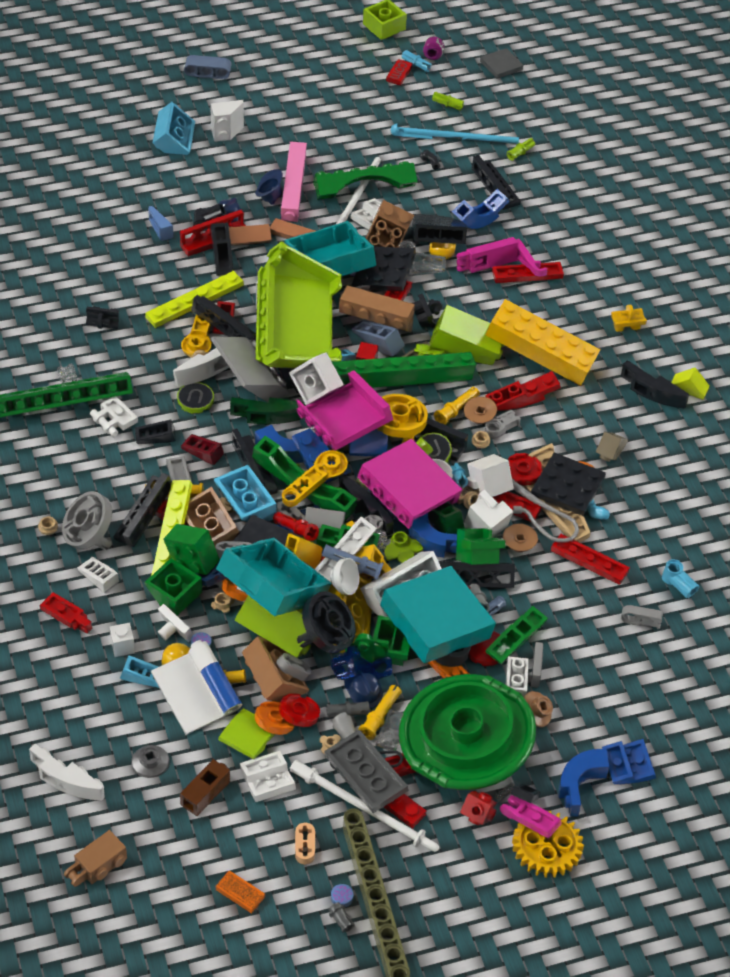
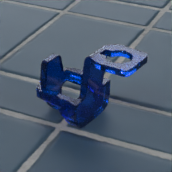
M355 645L348 647L347 652L336 655L335 658L331 659V668L338 680L360 676L361 671L363 673H370L377 679H382L393 673L392 659L390 657L377 659L371 664L361 657L360 651ZM382 663L387 664V669L383 673L375 671ZM347 664V672H345L344 667L342 665Z

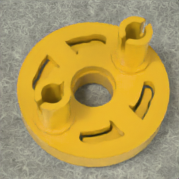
M389 394L382 396L390 406L393 420L377 429L386 435L403 438L402 443L410 439L414 441L415 435L422 432L427 424L428 412L425 405L409 395Z

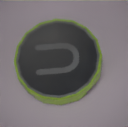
M200 382L185 385L177 393V403L186 412L202 413L203 410H208L212 407L214 392L208 385Z
M428 433L417 440L418 442L423 438L433 448V451L428 455L431 459H440L446 463L449 461L452 448L447 437L439 433Z

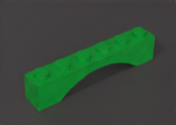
M408 161L400 162L399 165L389 163L384 164L383 167L369 166L363 170L353 168L348 172L338 170L333 174L323 172L319 173L314 179L317 200L334 198L346 186L362 180L383 181L398 189L413 187L418 182L414 163H409Z
M264 436L253 447L252 457L255 463L287 485L292 484L305 473L304 470L293 462L279 444L267 436ZM325 483L306 497L322 509L345 512L344 522L355 511L357 498L343 488L333 487Z

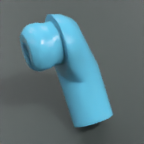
M594 499L592 500L587 509L589 515L595 519L607 520L610 516L609 510L596 506Z

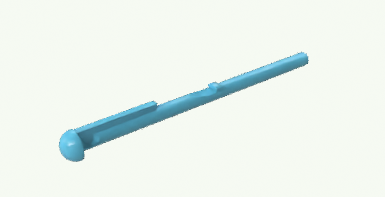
M397 124L392 125L390 129L392 135L424 139H433L432 136L445 138L462 137V140L519 143V137L397 127Z

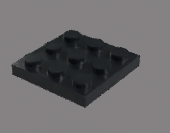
M374 247L377 266L357 271L352 286L369 285L370 288L368 290L403 291L416 256L415 248Z
M554 452L532 488L531 493L541 500L584 516L604 481L606 472Z

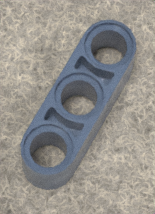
M190 55L186 58L184 72L192 77L227 79L230 75L232 63L227 58Z

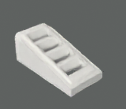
M91 557L77 567L78 571L103 593L119 582L118 573L94 557Z

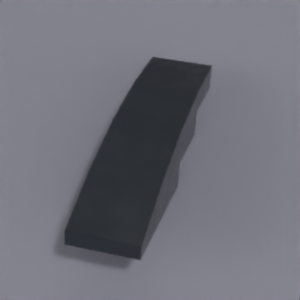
M344 474L340 475L339 488H343L357 498L354 513L363 512L365 517L368 515L381 517L383 520L382 531L385 536L393 534L394 521L385 508L357 482Z

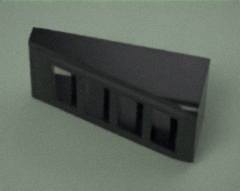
M171 419L135 427L137 444L170 443L176 441L175 427Z

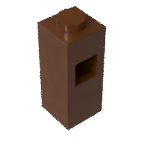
M213 759L180 793V805L195 816H198L229 784V768L224 763H219Z

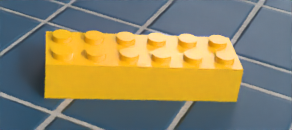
M506 299L498 309L485 334L580 386L601 350Z

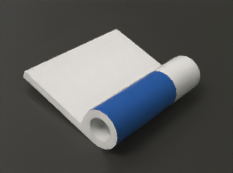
M198 640L191 644L188 654L151 670L154 679L185 735L224 718L242 707L240 699L207 641L202 642Z

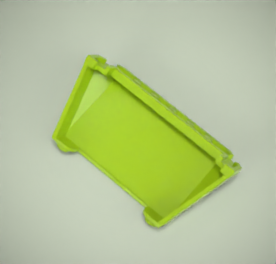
M281 241L269 250L267 254L269 259L264 267L261 266L258 271L255 359L269 367L297 368L313 357L327 352L331 362L341 361V350L338 348L332 349V296L342 288L341 274Z

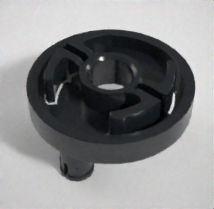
M325 591L319 592L307 599L302 610V619L306 633L297 637L298 644L302 641L305 642L299 646L305 648L309 644L314 643L321 650L328 653H338L348 648L354 641L356 627L353 615L345 602L337 595Z

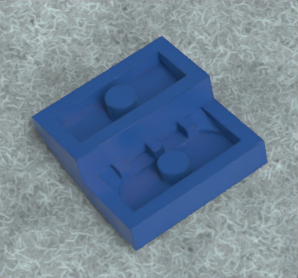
M644 739L624 745L622 741L602 746V749L607 750L609 771L613 784H631L656 778Z

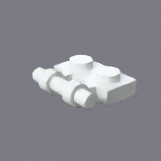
M116 396L101 403V411L98 412L96 409H93L90 412L93 421L100 424L103 430L113 437L118 434V431L115 429L118 426L125 430L138 422V417ZM109 417L111 421L108 422L105 418Z

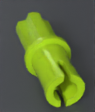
M434 92L432 96L433 101L444 104L445 107L449 106L461 111L464 106L463 100L451 97V95L447 96Z
M532 138L523 143H518L516 147L507 151L508 159L513 161L517 157L525 155L526 151L535 146L536 143Z

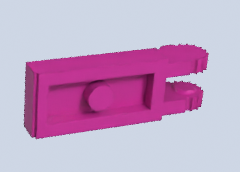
M511 795L507 801L511 806L503 804L500 807L503 815L509 819L513 818V820L548 839L561 825L559 817L516 796Z

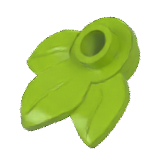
M416 344V348H414V351L419 356L445 353L443 350L430 349L431 345Z
M398 531L393 534L390 544L385 547V558L388 561L397 558L402 564L412 558L414 553L423 551V547L416 539H411L405 532Z

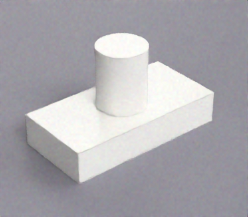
M166 605L160 606L158 611L167 623L158 631L159 635L166 641L177 631L187 642H190L193 636L191 629Z

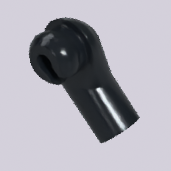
M423 150L420 153V158L423 161L429 159L433 169L440 168L436 155L429 150Z

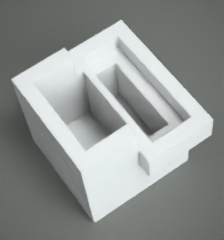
M492 454L467 464L470 477H467V486L473 489L479 488L480 493L485 490L491 497L514 489L508 460Z
M483 490L479 493L477 501L470 506L465 523L470 528L491 529L493 538L508 527L513 510L504 501L498 504Z

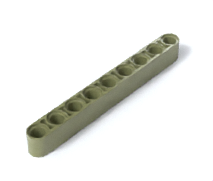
M349 809L344 813L343 832L385 976L410 977L408 963L363 814L358 809ZM366 878H372V879H374V880L369 881V880H366ZM377 897L379 898V900H373L371 898ZM377 917H384L385 919L379 920ZM388 936V937H390V938H392V939H390V940H385V939H383V937ZM389 957H396L397 960H390Z

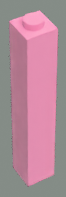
M290 142L281 206V220L298 222L306 160V143Z

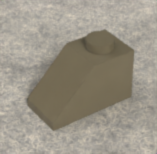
M604 432L596 453L600 454L599 458L608 462L611 459L617 460L628 439L612 432Z

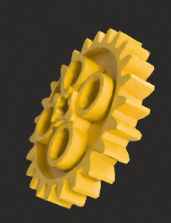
M566 816L561 819V825L548 839L518 823L512 839V844H514L513 852H516L515 858L522 859L521 866L528 865V872L535 869L536 876L543 872L545 878H547L548 873H552V876L556 878L558 871L564 876L566 869L571 872L573 865L577 866L579 859L582 857L584 844H582L583 836H579L580 829H574L575 822L568 824V817Z

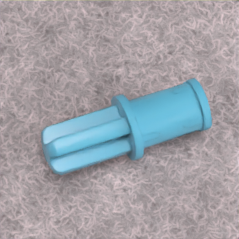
M408 50L402 53V59L413 63L412 66H417L425 72H428L432 66V63L422 59L420 55H415Z
M454 463V466H451L452 479L460 487L462 485V488L468 485L466 471L458 463Z

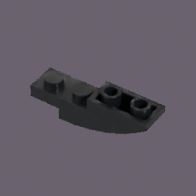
M628 360L623 363L621 377L631 383L630 390L656 403L675 408H686L689 394L661 375L655 379Z

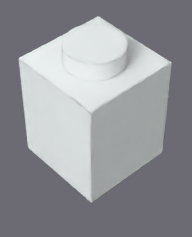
M130 623L110 626V638L114 657L134 654V638Z

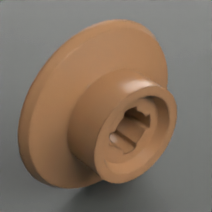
M486 397L472 398L464 406L465 416L477 424L489 422L497 413L496 404Z
M513 524L505 529L503 540H506V545L512 550L524 552L532 549L537 544L538 535L528 525Z
M528 692L524 698L533 711L536 726L545 727L552 717V702L547 696L539 692Z

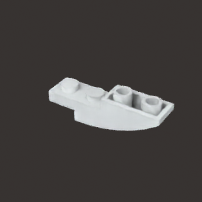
M217 348L204 356L197 354L173 370L175 385L180 387L205 380L226 370L229 366Z
M508 656L505 684L522 693L524 697L527 694L529 659Z
M34 744L29 749L31 761L38 766L40 779L62 792L80 798L100 801L105 798L103 783L99 779H93L88 775V772L82 766L78 767L72 762L66 767L61 760L53 758L46 748H40L37 744Z

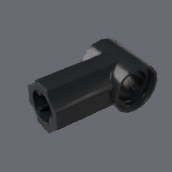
M221 203L207 209H196L194 211L193 226L227 215L225 207Z

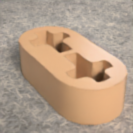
M310 823L299 824L295 831V858L297 862L304 865L312 863L315 858V828ZM303 831H307V840H303ZM303 847H307V856H303Z

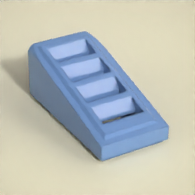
M149 206V221L161 241L172 239L173 225L153 206Z

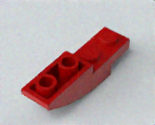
M551 371L523 384H520L519 381L485 395V397L491 399L496 404L497 410L517 409L545 400L544 395L561 388L557 377Z

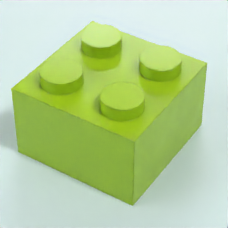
M384 0L363 9V25L381 40L406 30L407 14L390 0Z

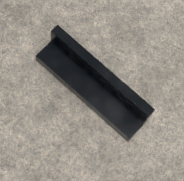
M480 155L473 156L472 170L490 194L498 189L509 201L510 199L514 200L505 205L502 210L521 205V200L491 161L484 162Z
M196 295L194 297L191 310L226 336L246 337L252 342L256 341L255 332L205 296L200 297Z
M427 418L426 427L419 433L422 435L439 433L447 437L451 443V448L458 449L457 453H452L449 458L456 462L467 447L468 434L430 418ZM414 437V442L416 443L419 438Z
M237 428L233 429L232 445L242 465H249L270 495L278 493V488L271 474L255 463L252 457L255 444L251 436L242 437Z
M162 473L160 477L154 475L151 477L114 534L115 540L135 547L170 492L172 481L169 475Z
M438 561L441 569L452 566L454 570H459L457 572L458 575L462 571H468L473 577L468 582H464L467 586L477 584L479 587L514 588V563L471 565L460 561ZM482 571H488L492 576L487 583H482L477 578ZM501 572H510V583H501L496 577Z

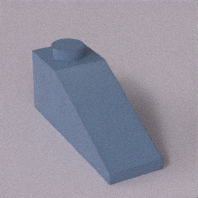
M363 319L352 329L353 333L367 343L379 345V352L392 357L398 354L405 346L398 330L393 327Z

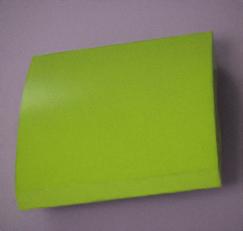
M243 708L226 726L218 740L255 759L265 750L266 743L276 734H271L260 728L255 721V714Z

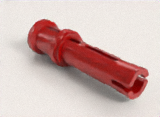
M276 512L273 516L275 524L292 530L307 541H314L318 537L319 528L315 524H309L303 519L296 520L282 512Z

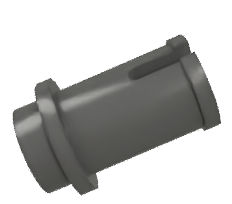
M337 902L328 909L330 912L329 916L335 919L341 931L345 933L352 929L355 924L344 910L345 906Z

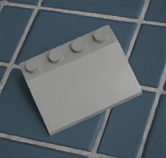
M213 336L211 338V341L245 389L266 402H269L270 397L282 399L289 392L285 386L287 384L281 376H278L276 367H269L255 359V340L252 342L246 337Z

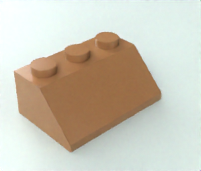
M212 486L189 500L186 521L189 526L208 529L215 547L219 542L233 541L239 534L238 528Z
M257 636L242 651L246 665L253 673L254 680L262 690L263 697L269 701L281 702L283 696L297 693L302 695L307 693L309 689L305 681L284 673L277 666V659L283 653H289L265 638Z

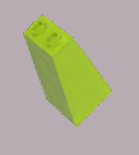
M446 305L437 321L429 343L431 345L430 349L445 351L443 354L471 352L475 362L493 365L496 359H500L503 352L501 347L504 345L485 335L490 325L489 322L449 305Z
M249 595L247 596L234 621L296 658L302 656V654L306 655L311 647L309 644L307 647L302 648L299 645L305 641L299 644L297 642V637L306 633L302 619L303 609L273 616Z

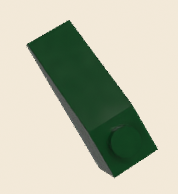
M447 502L428 512V519L441 533L457 534V529H465L461 510Z

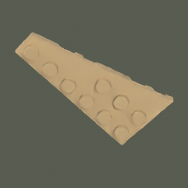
M551 443L529 454L531 457L535 456L542 464V471L554 453V446ZM535 483L532 485L523 486V488L531 492ZM541 500L554 509L575 519L579 532L573 540L580 543L590 538L591 532L584 516ZM542 507V510L565 536L571 537L574 534L575 527L571 521Z

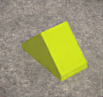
M696 367L676 373L671 382L689 395L703 400L710 386Z

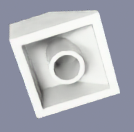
M243 100L211 104V131L214 141L231 140L244 128Z
M327 352L313 357L289 372L306 405L344 385Z

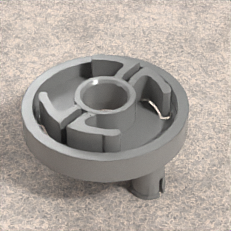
M90 491L80 495L70 505L62 524V535L66 543L80 550L88 549L94 545L104 551L111 547L112 541L104 537L112 518V506L109 499L98 492Z

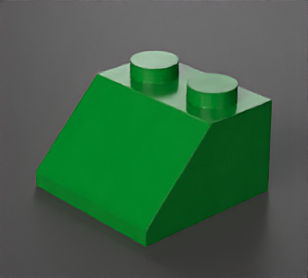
M170 558L144 582L160 606L166 605L176 616L202 593V577L173 558Z

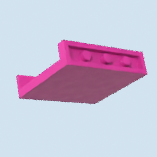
M355 370L348 373L350 383L306 406L299 399L296 400L298 405L297 413L300 418H304L310 428L313 427L316 435L322 437L325 445L330 446L334 451L393 420L389 404Z
M412 439L362 464L357 476L408 529L411 528L415 519L447 501L451 505L456 503L463 490Z

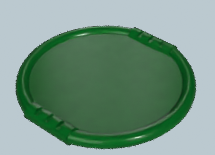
M455 675L428 685L409 702L403 712L399 725L400 747L411 769L445 789L475 790L506 780L517 772L529 758L536 739L534 714L522 693L489 675Z

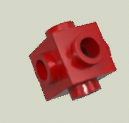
M474 790L468 793L460 813L469 817L468 820L471 823L483 825L488 821L491 822L495 817L497 810L494 808L497 802L493 801L492 796L489 794L479 793Z

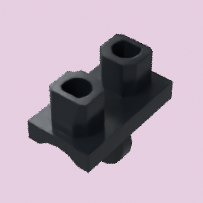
M423 293L418 295L419 300L412 303L415 304V315L425 311L416 316L421 327L430 323L433 328L436 323L432 314L438 315L442 309V304L434 299H431L429 304H427Z
M87 306L86 325L97 326L98 329L103 327L118 329V309Z

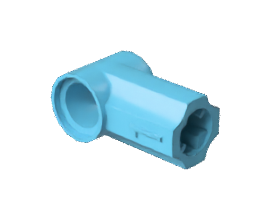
M671 559L666 563L662 573V580L666 584L676 587L686 598L692 597L700 586L683 571V564L680 561Z

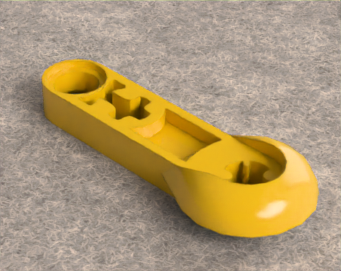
M197 314L191 333L181 342L183 352L189 357H192L193 353L197 350H203L207 353L211 350V340L208 336L211 324L206 320L203 321V318Z
M334 450L321 453L309 470L284 489L282 492L283 504L287 507H294L326 480L342 475L348 465L346 456ZM289 494L296 496L294 500H287L285 497Z

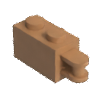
M108 830L74 855L75 864L64 872V876L71 879V884L74 887L80 885L85 880H88L91 884L97 880H102L109 871L115 867H120L127 859L126 847Z

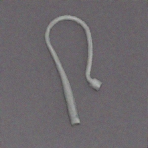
M512 479L515 491L535 504L571 521L575 527V532L569 538H556L547 533L536 522L530 511L522 508V506H513V514L526 513L534 526L552 541L569 542L577 537L579 527L575 519L544 503Z

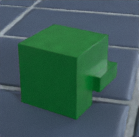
M487 528L457 529L456 560L471 565L498 564L500 548H505L506 540L492 538V530Z
M378 615L373 640L385 648L386 657H374V661L403 666L404 660H408L410 645L404 634L393 624L389 617Z

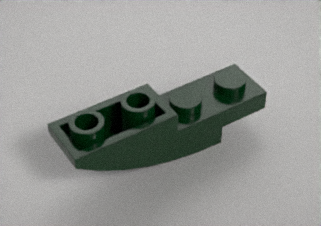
M232 397L230 401V415L247 417V423L282 424L301 419L297 413L298 405L296 401L272 397L269 398V402Z

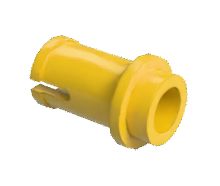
M245 669L228 672L223 670L230 684L246 683Z

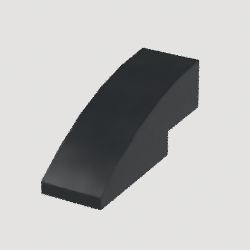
M228 223L211 224L210 230L216 276L226 275L234 271Z

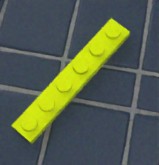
M232 271L146 312L145 318L157 328L192 311V304L196 295L200 297L205 296L210 301H213L244 286V281Z
M172 480L152 575L171 558L163 538L176 524L184 525L193 485L191 480Z

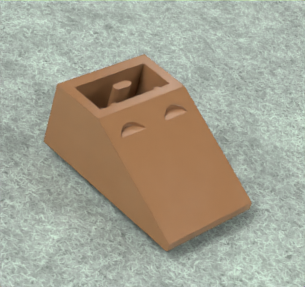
M383 200L371 223L366 239L374 247H400L414 215Z

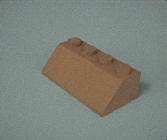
M347 285L340 297L339 312L412 332L415 304Z

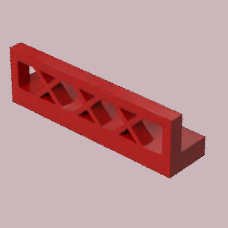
M238 210L181 230V248L188 257L211 249L210 225L223 222L228 223L229 227L246 226L244 224V212ZM238 217V221L231 223L234 218ZM208 228L205 233L201 234L203 229ZM193 233L190 238L185 239V235Z

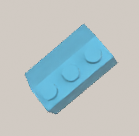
M171 102L158 112L152 143L164 153L188 155L191 150L196 121Z
M249 465L214 479V482L242 521L247 522L252 515L268 522L273 520V516L276 513V502Z

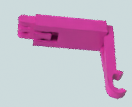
M514 237L469 248L465 252L457 254V271L469 270L471 273L519 260L534 275H547V268L539 269L541 261H535L522 241Z

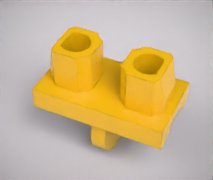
M631 304L626 306V310L611 312V318L617 332L623 331L628 326L633 330H638L641 328V325H646L647 322L642 308L633 309Z

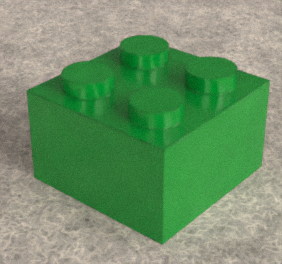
M176 524L163 538L171 558L194 573L208 575L220 561L208 529Z

